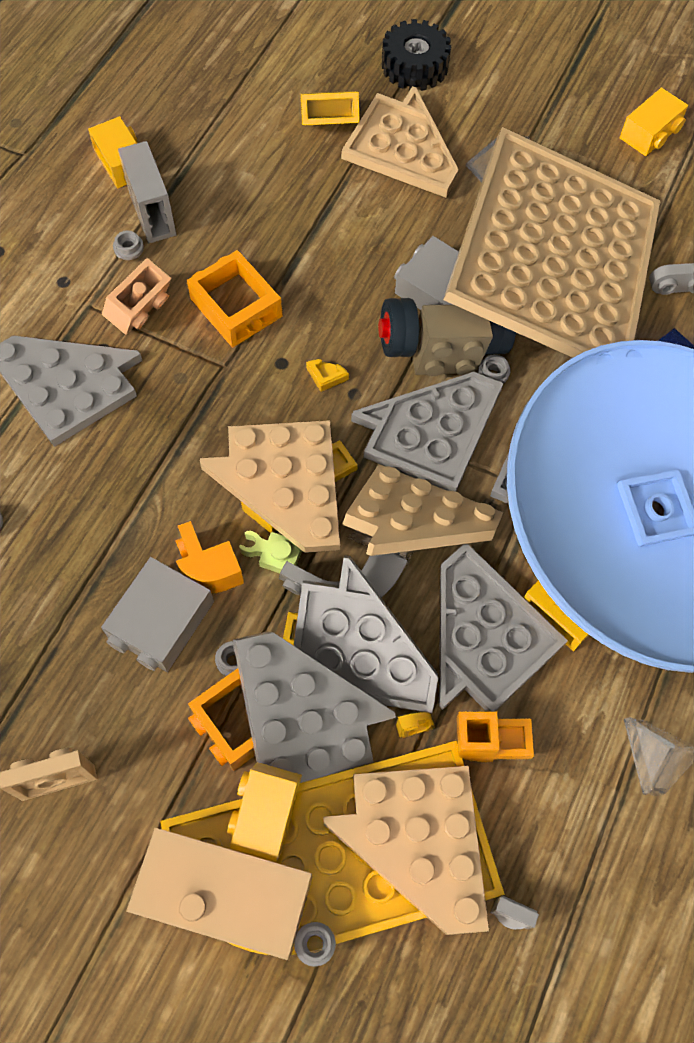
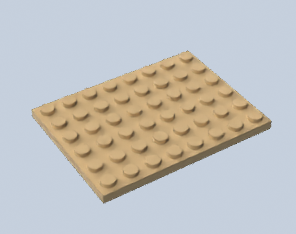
M502 127L497 136L443 300L572 358L601 345L620 341H633L637 329L660 200Z

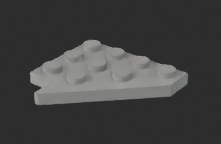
M11 336L0 343V374L54 447L137 397L135 389L122 374L142 361L141 354L137 350L21 336Z
M471 372L353 411L351 416L352 422L374 430L364 450V458L383 466L394 467L399 472L416 479L427 480L432 485L444 490L456 492L504 383L479 373Z
M464 544L446 559L440 567L439 706L443 710L460 693L466 690L486 712H495L543 667L568 640L468 544Z
M344 555L340 585L304 580L301 589L294 646L383 705L433 713L438 673L350 556Z
M271 631L233 639L257 762L301 774L300 783L373 763L367 725L396 718L394 711Z

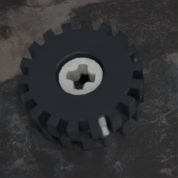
M411 19V24H407L405 20L400 22V27L395 24L391 27V32L387 30L385 38H383L381 66L384 69V76H389V82L392 84L398 82V87L402 89L405 86H409V91L412 86L420 87V90L423 91L427 90V85L433 88L437 86V81L441 83L444 80L449 68L451 40L450 37H446L447 32L444 29L438 31L439 25L434 23L432 26H429V21L423 20L421 24L417 23V19Z

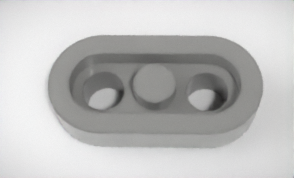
M694 263L664 265L655 269L649 276L652 290L662 295L677 292L694 293Z

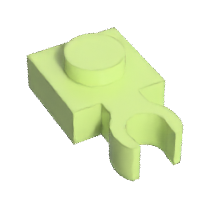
M246 531V539L254 541L255 545L252 547L239 546L241 554L247 557L260 556L259 566L277 573L281 572L286 561L296 566L302 550L285 536L274 532L270 533L268 540H264L256 532Z

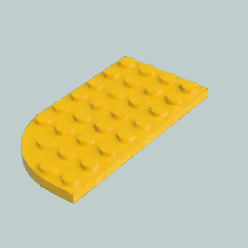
M457 741L300 783L283 851L277 862H275L312 873L313 878L298 931L308 923L320 922L331 929L336 944L427 918L324 826L323 817L356 814L353 774L464 766L462 758L458 756ZM472 792L486 901L505 894ZM242 799L160 821L162 830L230 849L233 835L227 834L228 825L233 811H240ZM319 936L310 937L307 942L308 950L311 952L322 949L323 940ZM230 943V944L233 945V946H236V947H238V948H241V949H244V950H247V951H250V952L268 955V954H265V953H261V952H258V951H255V950H252V949H248V948H245V947L238 946V945H235V944ZM293 947L291 955H297L295 952V947Z

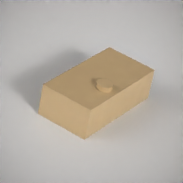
M154 828L126 912L290 961L313 877L312 873Z

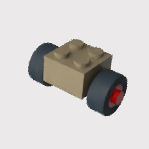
M411 298L386 299L383 302L381 317L378 323L379 337L381 338L385 356H412L415 375H465L477 372L484 355L509 353L514 345L516 332L456 305H423L418 316L416 303Z

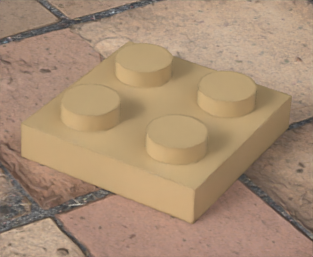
M64 748L51 752L49 754L50 758L35 762L33 759H25L12 763L9 770L0 772V789L21 801H25L98 779L95 765L78 750L74 751L73 748Z

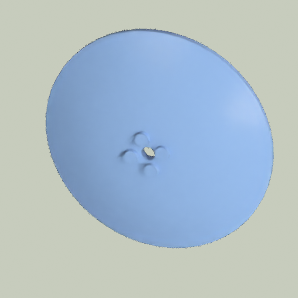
M648 340L620 341L601 345L568 360L551 373L534 392L520 415L510 443L507 462V492L514 529L522 551L545 591L559 608L583 631L601 644L640 663L665 670L694 673V349L678 344ZM653 501L662 505L664 516L658 515L652 507Z

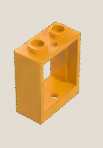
M238 250L228 256L221 257L213 265L196 272L191 278L187 279L190 299L232 348L283 317L281 297ZM240 275L260 299L228 317L208 293L235 276Z
M238 668L188 703L193 713L188 718L200 737L205 733L209 735L214 743L209 749L221 767L228 762L233 771L255 756L252 737L235 750H232L204 710L241 685Z

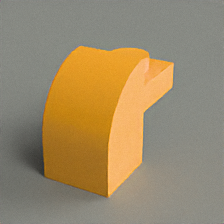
M191 521L178 525L181 538L175 541L182 559L177 560L176 563L182 575L208 588L211 594L220 593L244 584L242 571L229 541L202 551Z
M458 712L457 737L458 756L460 758L477 762H493L494 759H532L534 757L531 719H498L497 712Z

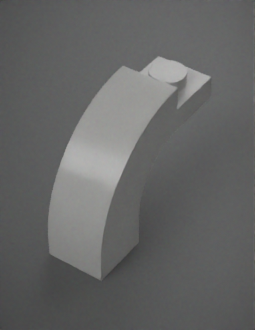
M394 553L369 555L361 572L382 598L398 580L407 560ZM286 561L279 575V579L284 581L282 586L300 596L304 580L340 585V581L323 580Z

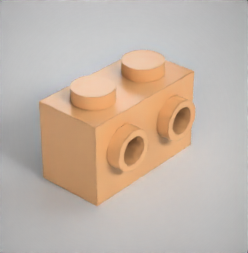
M146 258L106 297L102 315L125 335L134 327L137 330L140 329L149 318L147 313L153 307L158 310L168 299L169 295L166 292L172 278L150 259Z

